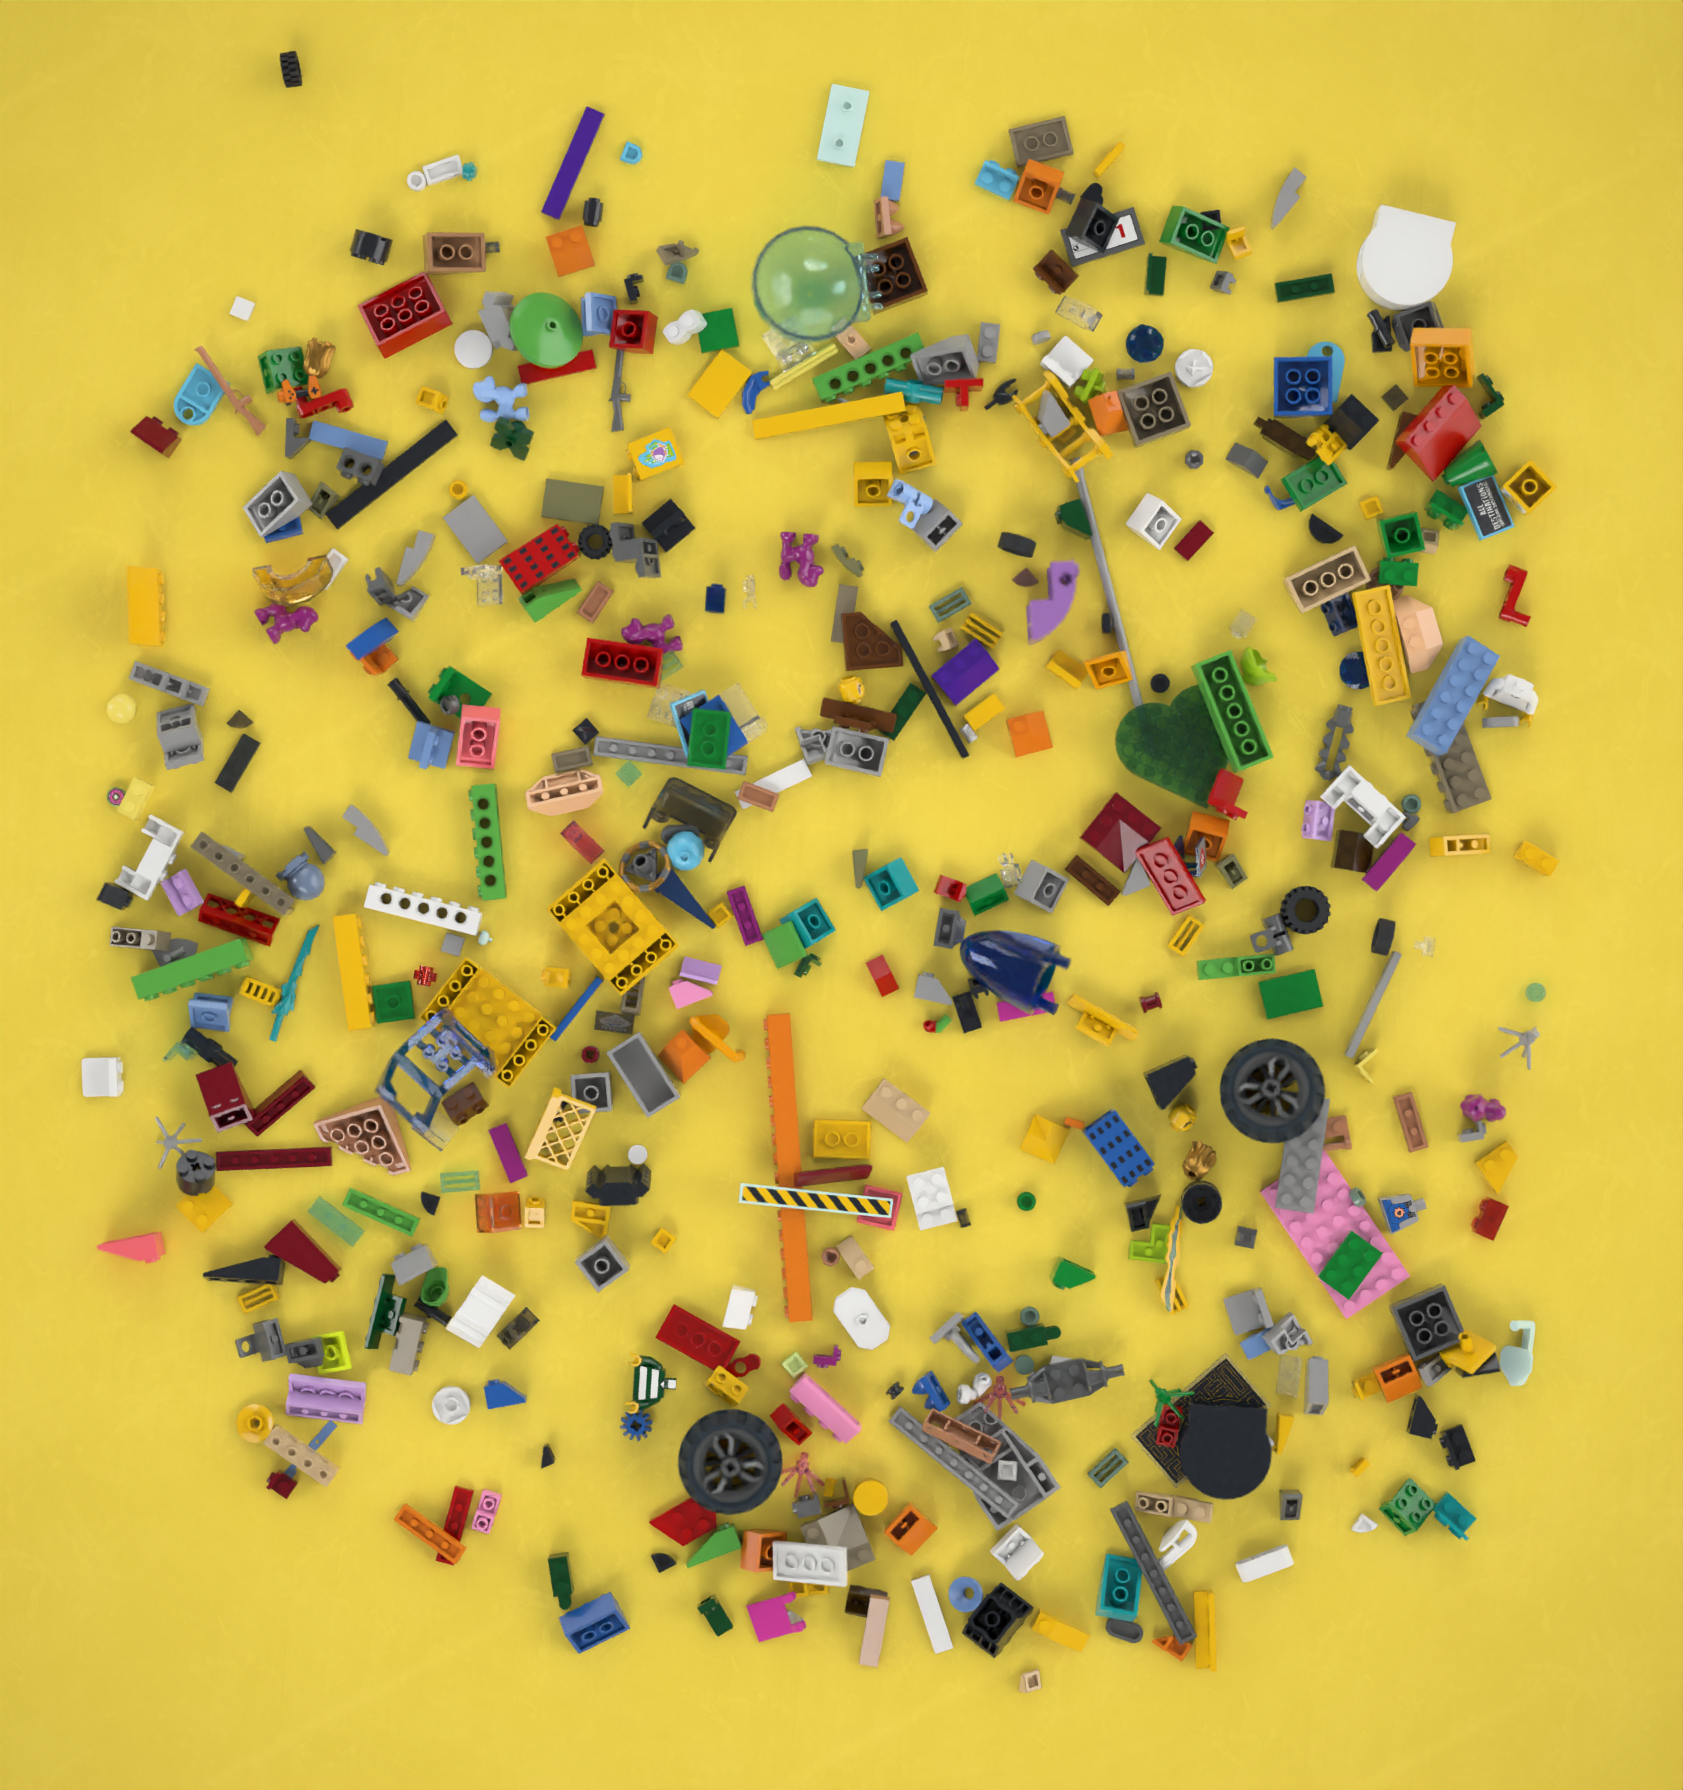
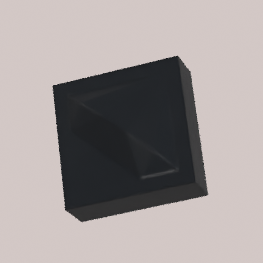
M1103 613L1101 615L1103 634H1110L1113 628L1114 621L1110 613Z
M587 718L572 730L584 745L600 733Z

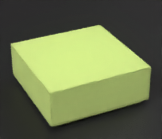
M797 1351L781 1363L793 1379L808 1367Z

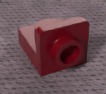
M279 1470L277 1473L272 1472L266 1481L269 1484L266 1488L274 1490L287 1499L299 1482Z

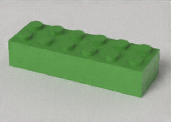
M1231 650L1192 665V671L1233 772L1242 771L1274 758Z
M241 938L133 976L131 980L138 999L150 1001L159 998V993L165 995L178 991L177 987L179 986L181 988L193 986L196 984V980H199V982L214 978L213 974L215 973L223 975L232 972V967L240 969L249 966V961L254 960L247 939Z

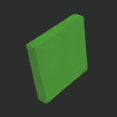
M792 921L762 934L777 969L807 956Z

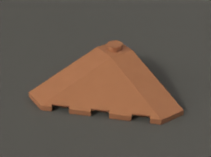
M388 1095L367 1100L313 1123L320 1140L326 1143L330 1140L339 1144L338 1149L350 1155L355 1152L364 1157L363 1161L375 1167L378 1164L388 1168L387 1173L393 1176L412 1170L396 1113Z

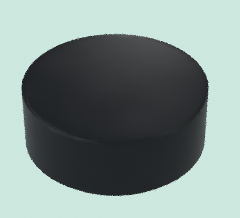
M1156 674L1152 677L1150 686L1154 692L1163 693L1169 688L1170 681L1166 675Z

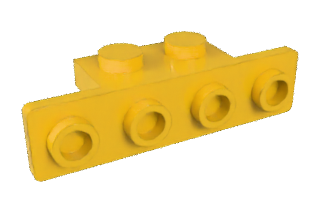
M1073 994L1067 1002L1068 1005L1083 1013L1075 1029L1106 1047L1110 1046L1116 1033L1132 1042L1139 1034V1031L1135 1030L1132 1025L1125 1024L1116 1016L1104 1012L1099 1006L1092 1005L1082 996Z

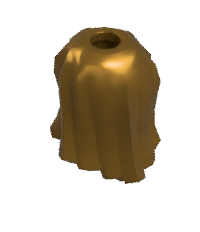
M312 337V340L308 341L303 369L308 376H316L320 379L328 373L331 358L336 348L328 341H325L323 344V342H318V338Z
M1202 1141L1192 1142L1191 1150L1185 1157L1182 1165L1184 1175L1187 1178L1200 1181L1207 1175L1210 1167L1215 1165L1217 1161L1216 1152L1212 1150L1211 1146L1207 1147V1144H1202Z

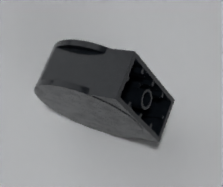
M1188 1400L1187 1421L1180 1434L1178 1453L1184 1473L1196 1489L1212 1498L1230 1500L1251 1493L1263 1482L1269 1471L1272 1458L1271 1444L1266 1433L1267 1407L1265 1404Z

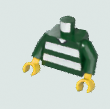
M630 1353V1356L635 1357L633 1362H628V1364L635 1366L632 1399L635 1402L627 1401L625 1405L632 1406L631 1410L626 1411L627 1413H636L637 1410L647 1409L659 1403L661 1398H664L665 1389L676 1390L677 1378H665L666 1369L653 1357L638 1356Z

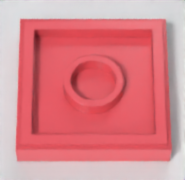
M865 1184L863 1196L893 1199L891 1218L858 1215L857 1222L894 1231L903 1193Z

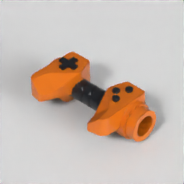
M309 376L307 389L294 391L289 381L284 380L281 383L282 390L277 391L278 402H283L287 406L291 405L295 398L309 396L310 400L321 397V388L316 376Z

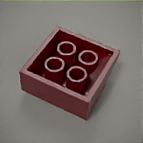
M1115 792L1079 838L1125 873L1137 859L1135 851L1149 845L1161 827Z

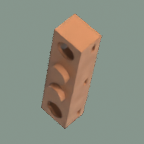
M933 1408L924 1421L922 1431L989 1464L993 1462L1001 1444L1000 1441ZM931 1423H938L940 1425V1428L932 1425ZM983 1448H988V1449H990V1450L992 1451V1454H991V1453H988V1452H986V1451H984V1450H982V1449H983Z

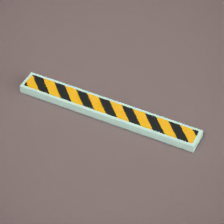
M740 1183L738 1201L739 1203L891 1218L893 1206L892 1198Z

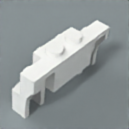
M1350 765L1343 770L1320 796L1333 809H1336L1344 800L1368 822L1371 827L1363 836L1376 848L1380 847L1406 818L1384 795L1380 794L1370 782L1366 781Z
M151 814L148 817L149 820L145 828H142L141 832L153 837V840L136 871L123 865L119 878L114 882L145 900L151 898L157 884L160 881H164L167 877L168 871L166 870L169 864L172 865L177 857V854H175L176 848L185 833Z

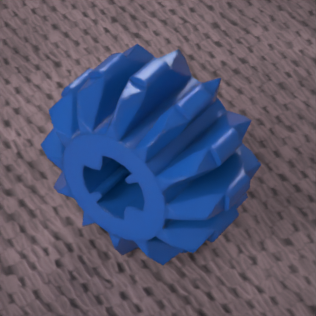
M643 1409L639 1411V1414L637 1412L632 1414L625 1412L627 1418H621V1421L626 1424H622L620 1429H627L623 1435L626 1436L630 1433L629 1440H633L634 1435H636L637 1441H640L641 1435L647 1438L646 1431H652V1428L647 1425H651L653 1420H646L650 1414L646 1413L643 1416ZM634 1420H637L638 1423H641L638 1429H636L635 1426H632Z

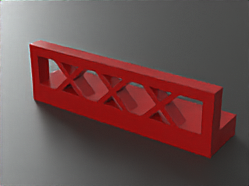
M210 893L207 894L204 903L201 905L198 921L268 947L271 946L274 933L280 923L279 918L249 907H239L235 902ZM213 901L218 903L219 906L213 908L208 906V903ZM226 909H235L237 913H227ZM252 915L255 919L249 921L244 916ZM268 921L274 924L272 928L263 926L262 922Z

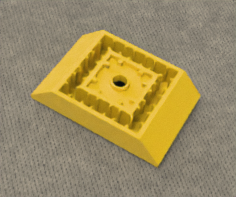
M605 859L600 861L546 908L621 996L679 947V944ZM611 922L619 924V930L616 933H612L608 929Z

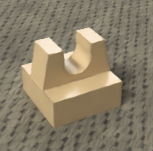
M952 628L943 630L933 637L934 641L940 640L942 644L941 647L937 648L938 652L959 646Z

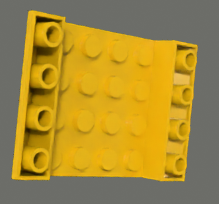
M467 957L464 958L418 1017L495 1075L494 1077L509 1089L557 1029L546 1017Z

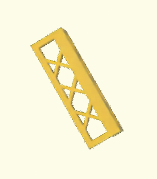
M1212 1590L1193 1591L1194 1630L1197 1634V1637L1194 1638L1195 1668H1209L1211 1672H1217L1215 1595Z

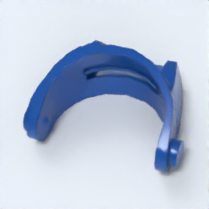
M1265 486L1264 492L1268 494L1277 510L1295 504L1291 496L1285 500L1277 499L1273 496L1269 486Z

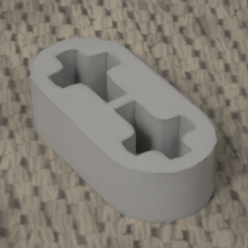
M1519 716L1482 718L1483 728L1519 726Z

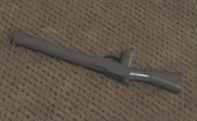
M617 350L612 394L608 400L612 401L614 410L611 432L624 431L620 401H631V394H625L626 385L624 394L620 393L621 383H623L621 382L624 351Z

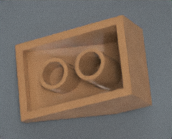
M427 232L423 236L425 274L445 275L486 272L484 233Z

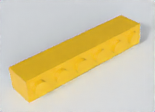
M358 913L333 916L348 1031L374 1027L373 1023H376L375 1012H371L370 1005L373 1004V996L368 990L371 980L370 975L366 974L365 966H368L367 955L363 954L365 938L361 936L360 928H363L362 918L358 917Z

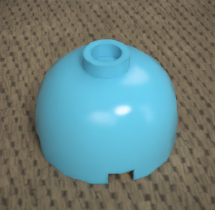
M682 831L676 833L667 844V852L672 866L679 870L688 871L696 868L704 857L705 847L703 841L692 832Z

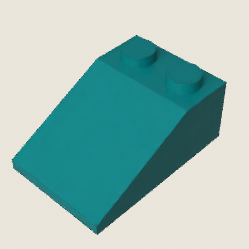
M1105 1554L1095 1615L1129 1622L1135 1620L1138 1614L1142 1571L1136 1559Z

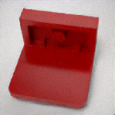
M1221 768L1216 776V781L1209 794L1207 804L1215 807V811L1225 814L1228 818L1237 820L1238 817L1246 819L1248 812L1235 806L1243 784V778Z

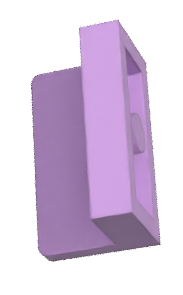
M684 957L679 976L717 985L722 966Z

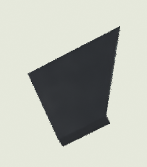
M1161 1194L1124 1203L1131 1232L1150 1228L1149 1224Z

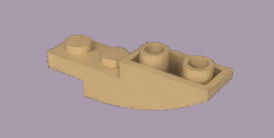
M1136 1491L1134 1511L1211 1523L1214 1503L1178 1495Z

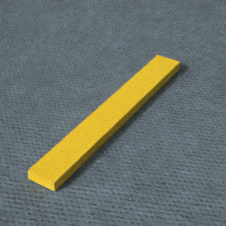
M903 392L756 419L752 420L755 440L906 412Z

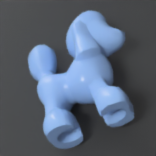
M487 376L484 381L474 383L473 393L479 401L489 403L495 400L499 405L498 411L483 409L480 412V418L483 421L492 423L498 420L499 417L507 420H529L528 407H520L517 410L512 408L515 398L527 396L526 383H519L514 389L506 386L496 387L492 376Z

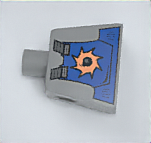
M1409 1193L1378 1198L1390 1234H1394L1419 1221L1417 1212L1427 1209L1423 1198L1413 1201Z

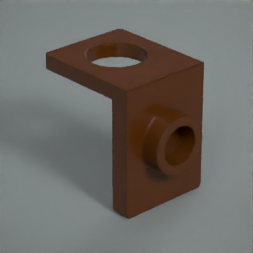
M845 1477L842 1478L845 1497L823 1501L824 1508L832 1507L833 1509L844 1507L843 1504L850 1503Z

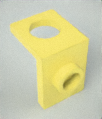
M1376 1048L1369 1052L1367 1050L1358 1057L1359 1061L1354 1064L1370 1083L1373 1082V1079L1362 1066L1379 1052Z

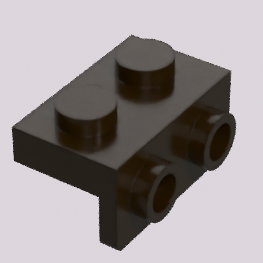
M850 1584L844 1612L867 1618L871 1594L887 1597L888 1592Z

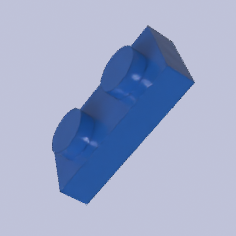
M300 516L264 537L265 542L270 543L304 534Z

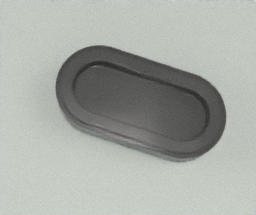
M692 824L667 825L662 830L661 839L665 844H668L676 833L682 831L692 832L699 838L700 832Z
M1109 1618L1106 1622V1630L1113 1637L1130 1643H1137L1143 1637V1630L1137 1623Z

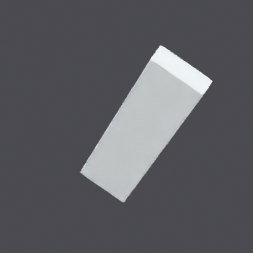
M802 759L752 784L778 793L812 777L805 760ZM738 790V791L735 792V794H736L737 797H738V794H739L740 790ZM739 800L743 809L752 805Z
M930 1575L911 1580L935 1654L952 1649L953 1644Z

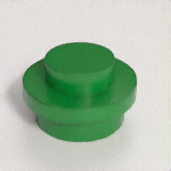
M1023 1192L1017 1198V1205L1023 1211H1030L1036 1205V1198L1030 1192Z

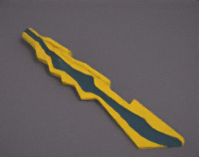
M1175 1206L1174 1217L1170 1222V1230L1167 1234L1168 1242L1166 1246L1168 1251L1165 1260L1168 1266L1159 1295L1168 1312L1173 1310L1177 1281L1174 1280L1175 1267L1179 1265L1180 1236L1182 1237L1183 1227L1182 1207Z

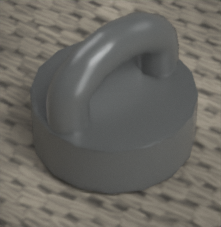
M448 695L442 697L440 707L445 715H451L459 711L460 703L455 695Z
M1403 812L1402 814L1409 820L1404 819L1402 821L1404 824L1402 828L1408 832L1420 818L1416 814L1412 816L1408 812Z

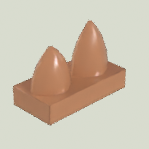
M882 196L873 201L877 239H884L901 232L905 226L896 220L890 219V216L899 210L898 205L888 200V196Z

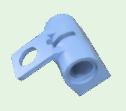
M898 479L894 480L887 495L889 498L905 505L899 522L911 529L915 527L920 515L926 514L933 504V499L930 496ZM912 511L914 518L911 522H907L906 514Z

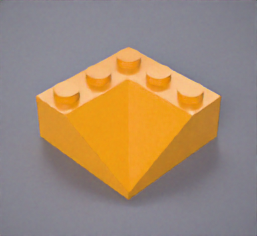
M1413 328L1410 348L1414 387L1455 385L1456 387L1472 388L1475 374L1472 329Z

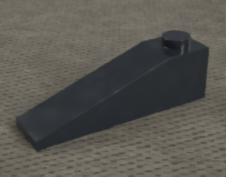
M269 1255L268 1258L262 1257L204 1272L203 1277L207 1281L283 1285L285 1262L276 1255Z

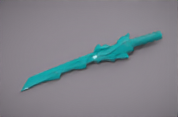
M319 925L308 931L289 981L281 986L282 1000L274 1006V1010L271 1012L272 1014L277 1013L269 1040L277 1041L284 1015L287 1016L289 1010L294 1011L296 981L298 976L302 975L303 962L305 957L310 955L312 941Z

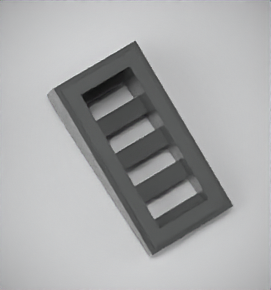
M306 826L304 830L323 864H326L336 854V851L311 826Z

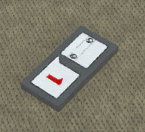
M1134 207L1113 213L1119 218V221L1104 254L1073 240L1065 234L1067 228L1060 230L1071 268L1145 245Z

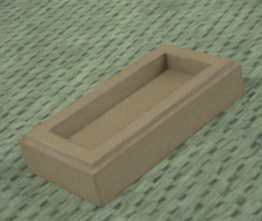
M589 746L551 754L555 773L593 765Z

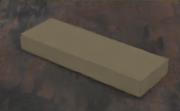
M839 584L831 642L843 643L841 613L855 612L858 587Z

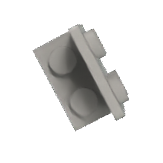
M1260 1287L1223 1299L1235 1335L1263 1326L1266 1328L1274 1326Z

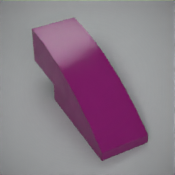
M1402 832L1399 833L1361 880L1377 892L1416 844Z

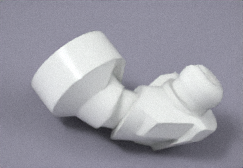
M986 1373L977 1374L974 1377L972 1389L969 1385L960 1384L957 1389L958 1403L968 1404L970 1400L983 1395L992 1384L990 1376Z

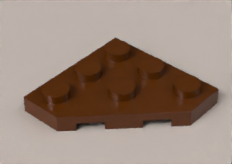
M862 612L841 613L845 671L903 666L902 647L876 624L872 623Z

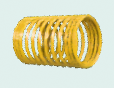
M826 1478L824 1496L834 1497L833 1492H835L836 1486L834 1485H836V1479Z

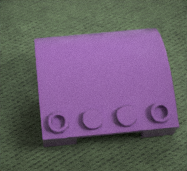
M1075 560L1051 562L1050 568H1047L1049 600L1029 601V605L1026 606L1028 645H1034L1050 635L1069 611L1074 598L1076 577L1079 575L1078 563L1075 564ZM1060 580H1064L1067 585L1062 584Z

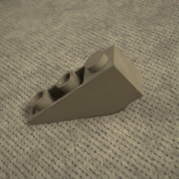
M111 927L109 946L170 952L172 933Z

